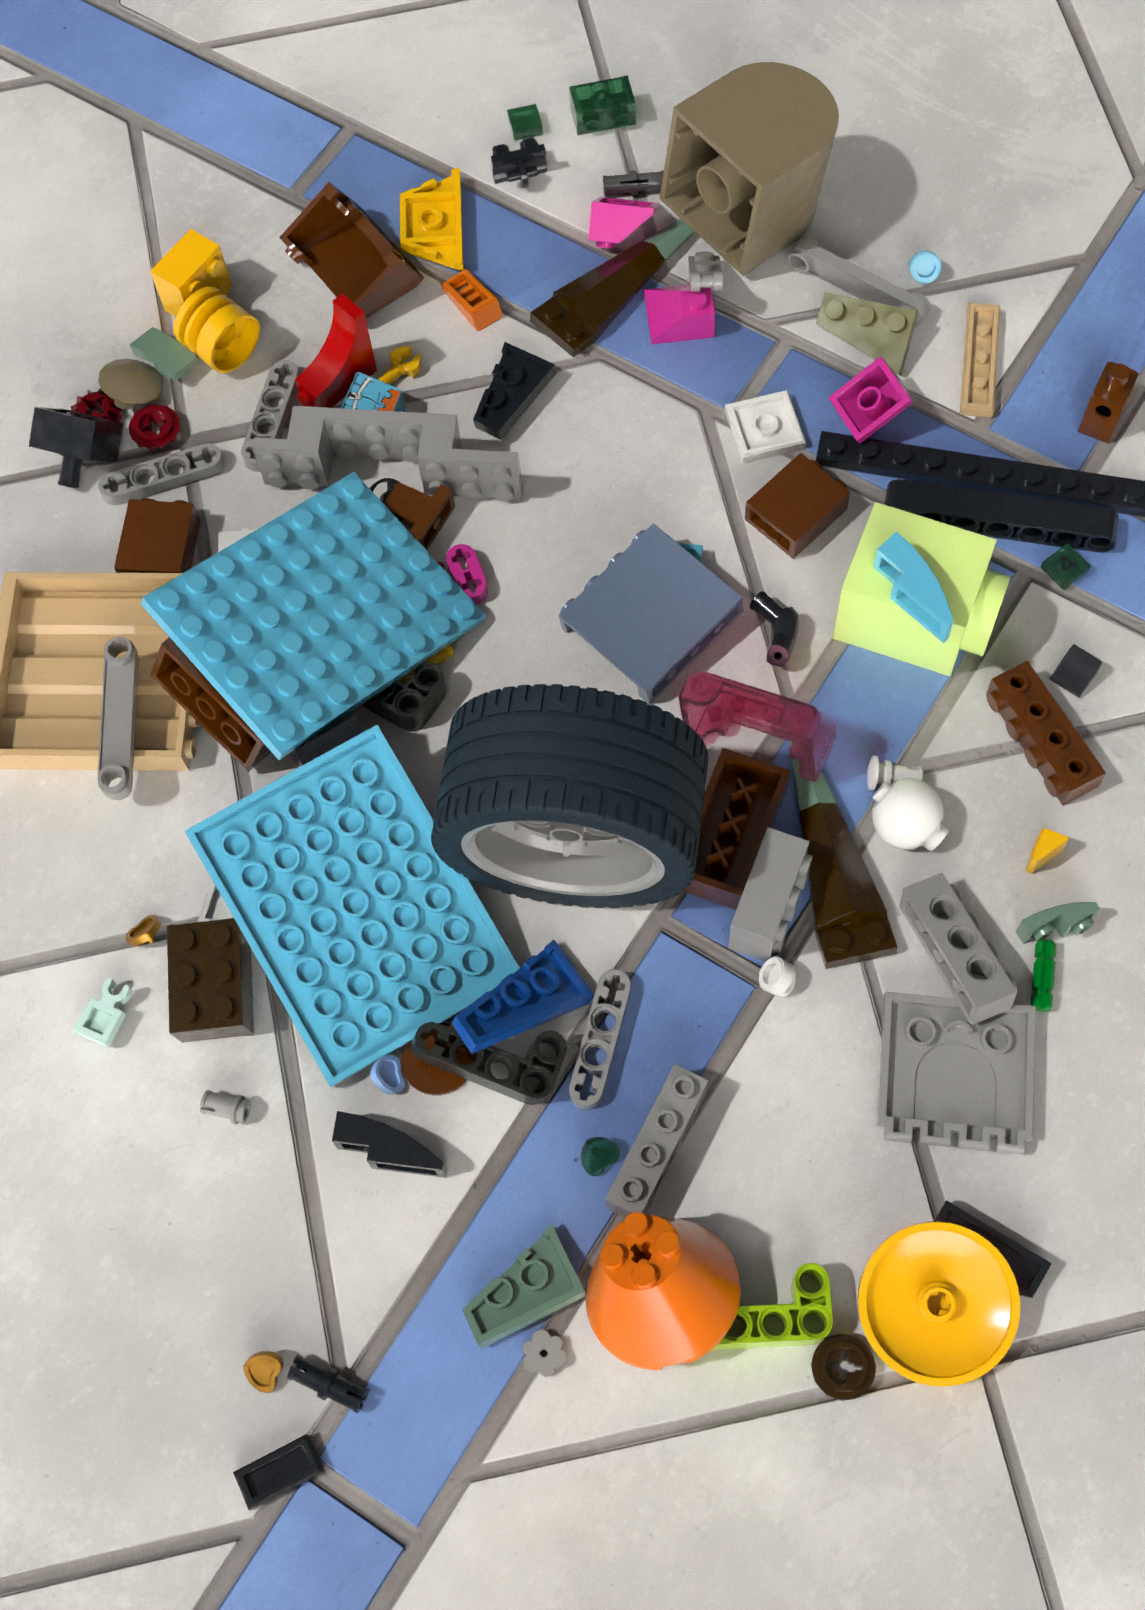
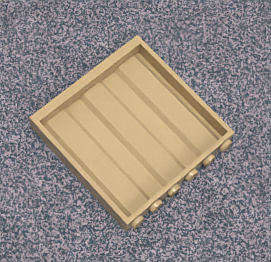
M4 572L0 595V769L98 770L104 649L110 639L121 636L132 641L139 655L133 770L189 771L190 759H194L196 756V740L193 738L194 727H198L199 723L150 676L161 643L167 640L169 636L141 605L142 597L183 573ZM127 651L121 652L116 658L123 657Z

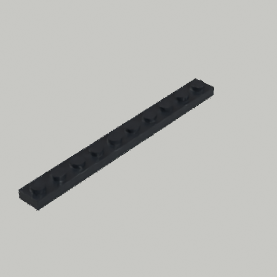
M821 431L816 462L823 467L1112 509L1117 513L1145 517V481L871 438H867L859 444L852 435Z

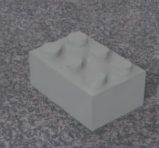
M767 827L731 923L728 949L764 962L772 957L773 952L781 953L787 936L786 931L789 921L792 922L801 889H804L810 872L809 868L813 856L807 854L810 841Z

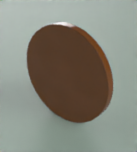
M440 1023L441 1025H444L455 1030V1028L451 1024ZM428 1035L425 1040L426 1049H432L435 1045V1037ZM412 1040L403 1045L400 1056L401 1069L408 1083L417 1091L433 1096L446 1095L456 1091L467 1081L464 1078L417 1059L412 1052ZM447 1043L442 1054L443 1057H447V1053L453 1043ZM462 1048L455 1052L456 1059L461 1064L470 1065L474 1063V1056L468 1049Z

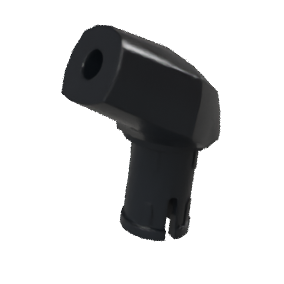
M760 591L753 598L749 607L771 624V639L766 660L771 665L781 667L787 663L794 649L798 634L799 615L793 607L783 608L769 597L766 592Z

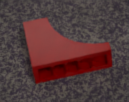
M343 293L332 301L333 320L324 345L312 363L295 379L298 390L297 398L302 406L333 408L347 396L357 372L370 377L377 372L364 311Z

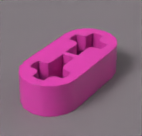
M465 544L451 547L446 555L451 578L476 605L482 603L487 598L488 590L486 578L475 551ZM463 557L467 563V569L462 570L460 563L457 562V558ZM472 579L477 592L471 593L467 586L468 580Z

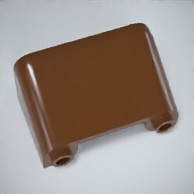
M330 182L325 185L279 237L288 247L285 252L297 264L303 261L309 265L336 297L343 293L364 311L366 319L415 289L424 280V276L355 201Z

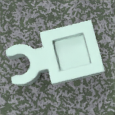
M107 978L102 985L101 992L103 997L101 1000L98 1001L90 998L73 1029L77 1035L108 1048L126 1017V1014L119 1010V1007L126 1004L131 999L133 990L125 984L118 995H112V990L115 988L116 983L111 978Z

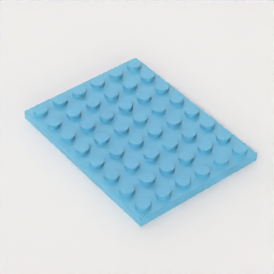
M355 472L142 597L141 602L143 608L278 760H281L481 624L486 617L483 611L427 550L413 538V535Z
M378 725L373 726L185 830L191 844L330 1087L413 1040L415 1033L423 1024L429 1022L440 1024L461 1012L484 993L490 992L497 987L501 980L510 973L513 974L520 969L469 880L463 874H459L453 868L448 867L434 851L431 843L434 820Z

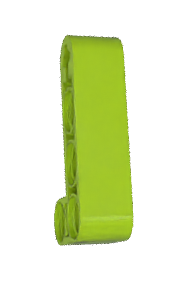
M806 1263L800 1266L795 1272L791 1283L792 1304L739 1306L736 1318L744 1324L745 1333L737 1338L726 1334L712 1350L820 1344L827 1338L833 1325L830 1281L826 1270L816 1263ZM807 1274L815 1276L820 1282V1290L816 1293H807L800 1286V1278ZM810 1314L817 1315L823 1321L824 1330L818 1334L809 1333L804 1328L803 1318ZM770 1316L778 1317L784 1323V1332L778 1336L768 1334L763 1327L764 1319Z

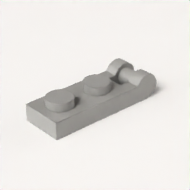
M702 251L695 253V256H688L690 292H700V288H713V291H723V271L721 270L719 255L714 256L712 252Z

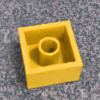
M190 229L150 271L164 310L174 317L177 316L185 300L195 291L204 287H216L227 295L232 287L220 245L193 229Z

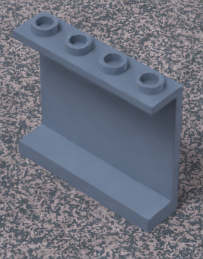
M653 523L646 531L641 530L633 538L631 545L623 553H617L610 560L608 567L599 576H593L579 596L568 600L563 605L559 619L562 629L566 633L573 629L637 685L639 697L647 702V704H650L743 613V597Z

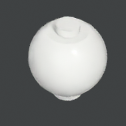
M903 778L894 781L891 785L888 782H884L872 797L876 801L872 807V821L875 830L886 843L893 847L912 850L924 846L929 851H932L949 832V829L941 823L944 817L943 802L936 790L924 781Z

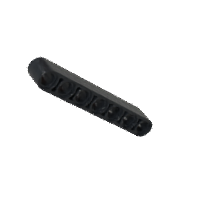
M904 479L892 480L887 485L884 505L987 537L1100 553L1109 552L1116 546L1118 514L1109 508Z

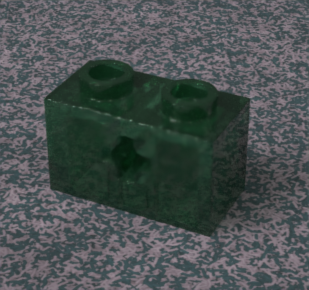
M628 75L569 87L570 110L577 135L636 124V103Z

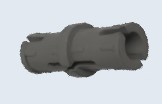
M634 170L630 171V174L604 175V196L631 193V196H638V192L659 191L662 186L664 170L648 173H637Z

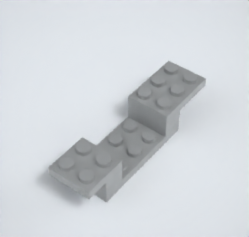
M293 406L287 439L254 437L252 449L264 484L277 488L285 486L303 487L310 490L328 488L334 456H341L343 458L368 457L376 460L403 459L409 462L418 461L425 494L434 495L441 484L452 489L453 496H463L468 499H477L479 497L496 498L501 501L522 499L523 487L519 452L462 449L457 415Z

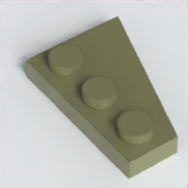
M825 292L816 324L845 343L865 353L873 360L881 356L894 372L901 376L919 313L913 309Z

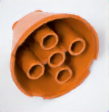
M633 1212L609 1233L588 1279L585 1298L586 1311L591 1328L600 1343L609 1353L622 1362L648 1370H663V1366L675 1365L684 1361L687 1365L703 1357L720 1343L736 1318L741 1299L737 1264L726 1244L715 1233L700 1224L682 1219Z

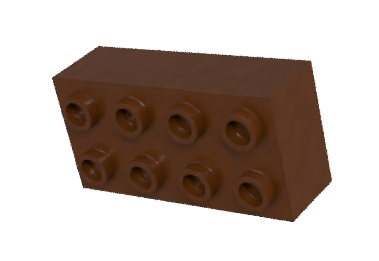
M722 748L704 795L695 877L690 886L683 892L734 910L737 909L767 827L773 828L788 788L790 770Z

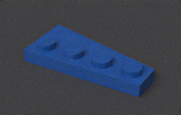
M552 940L538 955H533L520 969L502 979L497 987L490 992L484 993L457 1014L452 1025L471 1054L588 1005L594 995L556 941Z

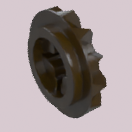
M837 1334L826 1338L816 1348L811 1362L814 1382L826 1396L841 1401L859 1398L870 1388L875 1378L876 1365L871 1350L863 1341L852 1335ZM842 1350H845L847 1364L860 1368V1370L848 1372L844 1385L841 1384L838 1371L826 1368V1365L831 1366L839 1362Z

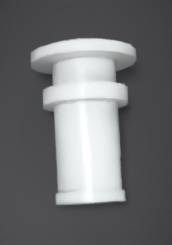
M878 756L871 757L867 769V785L869 790H874L877 784L882 785L884 782H888L891 785L894 781L903 778L923 780L922 767L892 765V762L888 760L879 763Z

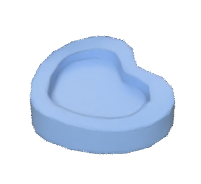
M388 1054L375 1061L370 1072V1077L374 1084L386 1094L393 1095L401 1092L405 1087V1080L401 1074V1062L398 1057Z

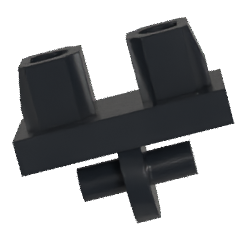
M534 137L523 139L520 142L519 150L509 151L508 146L505 144L493 146L492 148L493 156L490 157L495 184L519 180L522 189L528 188V178L547 172L544 144L538 145Z

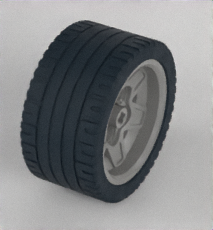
M528 684L519 685L518 687H504L503 690L495 689L489 693L485 692L464 703L452 718L431 834L432 846L439 858L448 867L453 868L455 872L463 874L464 877L474 880L478 884L487 885L488 888L501 890L503 893L514 894L516 897L524 899L531 898V900L538 902L546 901L549 904L557 905L559 903L563 904V906L573 907V905L584 908H589V906L594 908H619L622 906L626 908L668 900L670 897L673 898L685 891L695 877L709 759L708 750L698 733L691 726L686 725L683 720L678 717L675 718L668 711H662L658 706L648 705L645 701L640 699L634 700L627 695H616L615 692L607 690L598 691L597 688L590 687L586 689L575 685L567 687L562 684H552L551 686L546 684L530 686Z

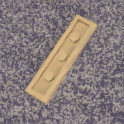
M968 302L959 415L988 418L993 416L1000 305Z

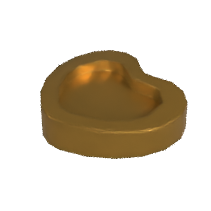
M156 915L145 917L137 926L128 931L125 936L126 941L130 946H138L147 941L149 943L154 942V936L161 927V921Z
M261 1351L250 1356L245 1362L243 1369L248 1382L260 1392L270 1393L277 1386V1375L283 1369L284 1362L281 1356L275 1352Z

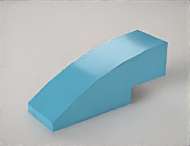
M895 532L877 549L873 568L893 583L890 599L944 643L949 638L954 622L948 601L937 578L925 560L898 532Z

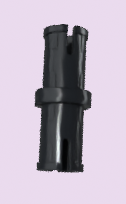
M301 1355L295 1358L293 1363L296 1364V1368L290 1367L287 1379L316 1391L317 1397L324 1401L330 1398L357 1414L363 1407L361 1401L350 1395L365 1402L369 1389L340 1377L339 1371L334 1368L326 1370L303 1358Z

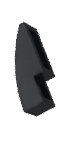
M337 1111L332 1142L337 1149L368 1153L367 1162L372 1169L446 1178L447 1169L443 1161L427 1147L406 1133L361 1115Z

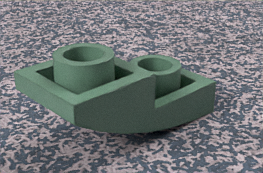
M154 327L130 344L134 355L153 362L160 374L176 381L186 376L190 369L199 363L198 358L190 350L168 334Z
M1077 902L1054 906L1023 919L1016 930V934L1023 944L1033 938L1037 941L1043 940L1055 930L1058 931L1062 938L1072 932L1078 936L1095 924L1093 919L1100 907L1096 902Z

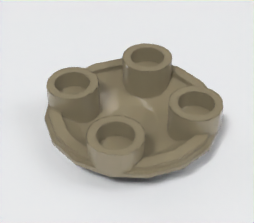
M133 359L114 360L104 365L99 372L98 383L102 391L111 399H114L115 405L120 409H131L134 405L157 401L161 398L163 380L159 372L151 365Z

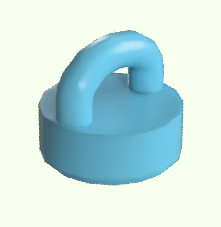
M921 250L915 253L909 261V272L913 279L919 283H931L940 275L942 269L941 261L932 251Z

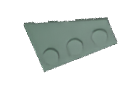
M552 1224L542 1233L543 1236L530 1249L526 1248L516 1258L517 1261L503 1275L496 1277L462 1310L480 1349L586 1296L585 1290Z

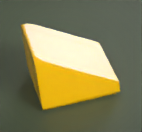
M1046 828L1041 829L1026 866V872L1032 874L1061 853L1069 837Z

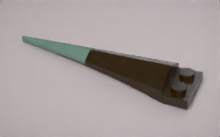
M682 219L675 221L554 291L552 298L530 312V322L569 355L575 357L597 341L640 289L695 231Z
M786 701L784 712L803 839L810 841L807 854L813 856L808 880L815 935L825 969L896 954L898 947L889 923L887 909L790 703Z

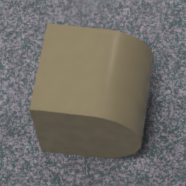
M759 62L736 68L673 107L660 200L680 219L686 222L693 231L742 276L798 240L812 224L839 121V111L832 93L819 79L800 68L783 63Z

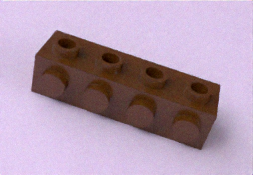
M1026 661L992 678L986 693L987 702L990 708L996 713L999 712L1006 722L1005 726L1010 737L1013 740L1019 741L1025 750V757L1030 766L1034 769L1037 768L1041 773L1049 794L1057 797L1063 806L1098 788L1106 774L1105 770L1030 663Z

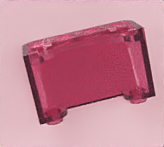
M698 672L691 675L685 681L678 695L682 720L698 733L703 742L705 740L704 737L710 733L718 732L719 735L725 736L731 722L791 741L789 757L799 761V777L813 782L817 781L836 739L835 720L818 708L715 674Z

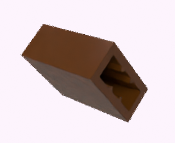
M800 453L746 501L745 520L794 559L847 510L850 491H848L842 481L833 479L824 472L818 462L812 459L809 460Z
M143 498L141 500L129 499L114 566L116 573H184L191 569L201 522L194 503H188L183 500H176L174 502L156 501L151 498Z

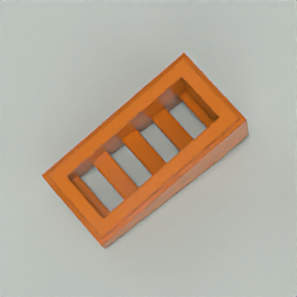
M467 269L440 284L445 294L477 331L483 330L502 317L498 299ZM469 284L467 287H465V288H463L462 290H460V291L457 292V290H459L460 288H462V287H464L465 285Z

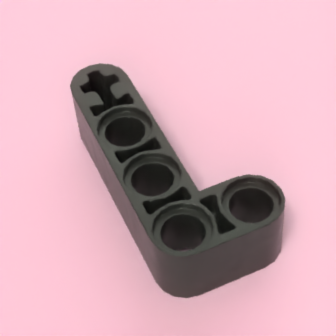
M423 663L413 671L405 683L399 680L395 681L382 690L389 692L386 696L376 697L375 695L363 703L362 706L406 731H418L426 725L445 699L447 687L443 671L437 664ZM429 681L437 682L434 686L431 687L423 686L426 682ZM410 707L418 708V709H417L415 712H413V713H410V714L404 713V711H405L407 708H410Z
M434 1022L425 1023L420 1026L411 1044L413 1054L420 1061L529 1105L539 1104L550 1094L567 1051L564 1037L556 1031L549 1030L537 1036L529 1047L525 1059L492 1045L473 1053L474 1063L463 1065L456 1059L455 1052L458 1049L468 1048L457 1031ZM428 1035L435 1037V1045L431 1050L425 1048V1040ZM546 1042L553 1045L556 1057L553 1059L543 1057L539 1051V1044ZM447 1043H453L447 1053V1057H443L442 1054ZM497 1062L504 1064L508 1069V1078L497 1079L494 1077L490 1069L491 1064ZM526 1078H538L543 1085L542 1093L535 1094L530 1092L526 1087Z

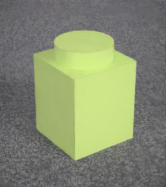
M875 502L841 589L833 639L947 676H951L960 649L983 657L1011 576L988 569L997 539ZM895 532H898L925 560L937 578L948 601L954 622L949 638L944 643L890 599L893 583L873 568L877 549Z

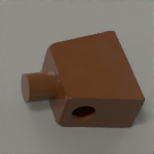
M1107 362L1089 400L1078 429L1079 433L1109 444L1139 375L1136 370L1130 369L1121 363ZM1102 405L1107 406L1111 410L1109 416H1102L1098 413Z

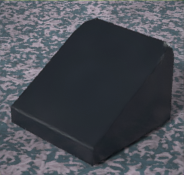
M1073 644L1049 680L1079 698L1097 675L1102 661Z

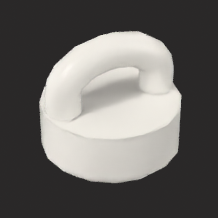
M771 957L763 964L759 972L760 987L762 990L780 997H786L792 992L796 982L794 966L789 961L780 957Z

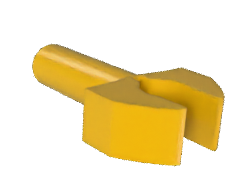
M411 346L396 348L389 354L393 366L378 380L391 385L401 375H409L414 379L421 371L420 353L413 357L411 361L404 362L412 356Z

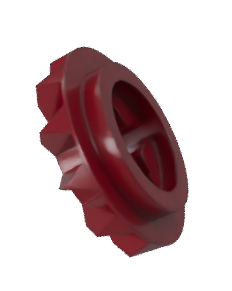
M101 388L97 392L87 390V395L83 397L77 396V403L71 406L72 411L118 422L121 419L123 410L118 408L114 403V399L105 394ZM101 407L104 414H102L101 412L98 413L96 411L91 413L89 408Z
M155 404L146 406L137 411L129 423V434L139 448L146 447L151 452L157 447L165 450L166 444L175 442L177 433L181 432L178 415L173 409L165 405ZM152 421L159 427L160 432L157 435L152 431Z

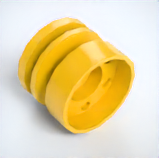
M204 287L195 291L180 307L174 321L173 332L178 342L198 355L218 373H229L241 366L254 351L259 340L260 326L256 318L235 304L233 300L216 287Z

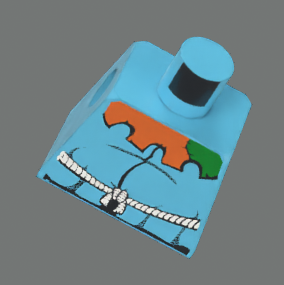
M360 372L356 373L341 407L345 409L412 412L405 410L404 396L400 389Z

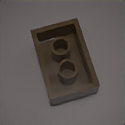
M229 918L167 926L169 1034L182 1043L254 1035L251 947L235 919Z

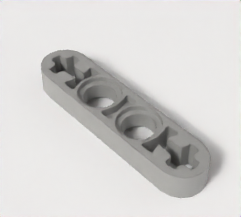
M277 361L272 365L241 450L244 463L251 471L260 472L256 459H252V456H255L252 449L254 437L281 439L298 391L295 379L299 376L296 364L292 361ZM286 373H290V375H287V376L284 378V381H283V386H284V388L281 387V386H282V383H281L280 377H284V376L286 375ZM280 397L284 399L283 404L279 407L268 406V402L272 398ZM270 423L275 426L274 430L268 434L258 432V429L263 424Z
M210 443L201 444L109 472L100 479L98 489L105 502L110 505H121L128 503L129 499H141L213 477L223 470L224 459L216 445ZM211 456L212 462L206 464L205 458ZM191 461H194L196 468H192ZM176 464L186 466L185 470L179 475H171L169 473L170 468ZM142 475H154L151 483L145 485L138 483ZM131 480L133 484L132 488H129V484L127 481ZM118 485V491L112 492V486Z
M618 969L606 971L598 981L570 1081L569 1095L571 1102L576 1108L589 1111L595 1109L601 1103L631 995L630 979L625 972ZM614 980L620 981V987L624 991L617 990L613 1006L607 1004L609 988L605 985H612ZM602 1013H609L615 1018L616 1024L611 1030L602 1031L595 1026L596 1017ZM594 1047L603 1049L606 1053L605 1062L598 1066H592L585 1060L587 1051ZM581 1070L593 1075L591 1086L592 1091L596 1095H589L587 1100H581L580 1092L576 1091L577 1088L583 1089L587 1080L586 1073L580 1074ZM594 1075H602V1077L599 1079Z

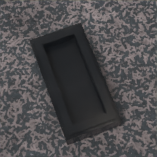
M307 1434L233 1472L249 1511L325 1473L311 1439Z

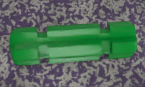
M1039 940L1035 945L1034 957L1037 959L1034 962L1032 990L1035 992L1031 995V1006H1036V1011L1049 1012L1053 1007V994L1051 993L1054 990L1056 964L1054 957H1056L1057 945L1054 941Z

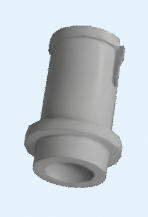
M210 1090L205 1091L200 1106H202L200 1112L202 1114L230 1119L231 1124L236 1125L239 1122L245 1123L251 1110V1102L245 1100L243 1095H238L235 1098L214 1093Z

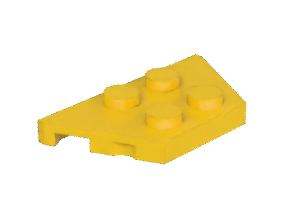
M454 168L450 170L451 176L439 182H436L433 178L424 182L418 188H411L400 194V244L403 252L461 271L464 270L460 168Z

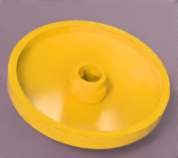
M927 1221L906 1226L891 1234L880 1243L869 1257L860 1277L857 1297L858 1312L867 1340L876 1354L891 1369L917 1383L930 1386H954L975 1380L989 1372L1000 1362L1015 1338L1020 1320V1295L1015 1276L999 1250L987 1239L969 1228L942 1221Z

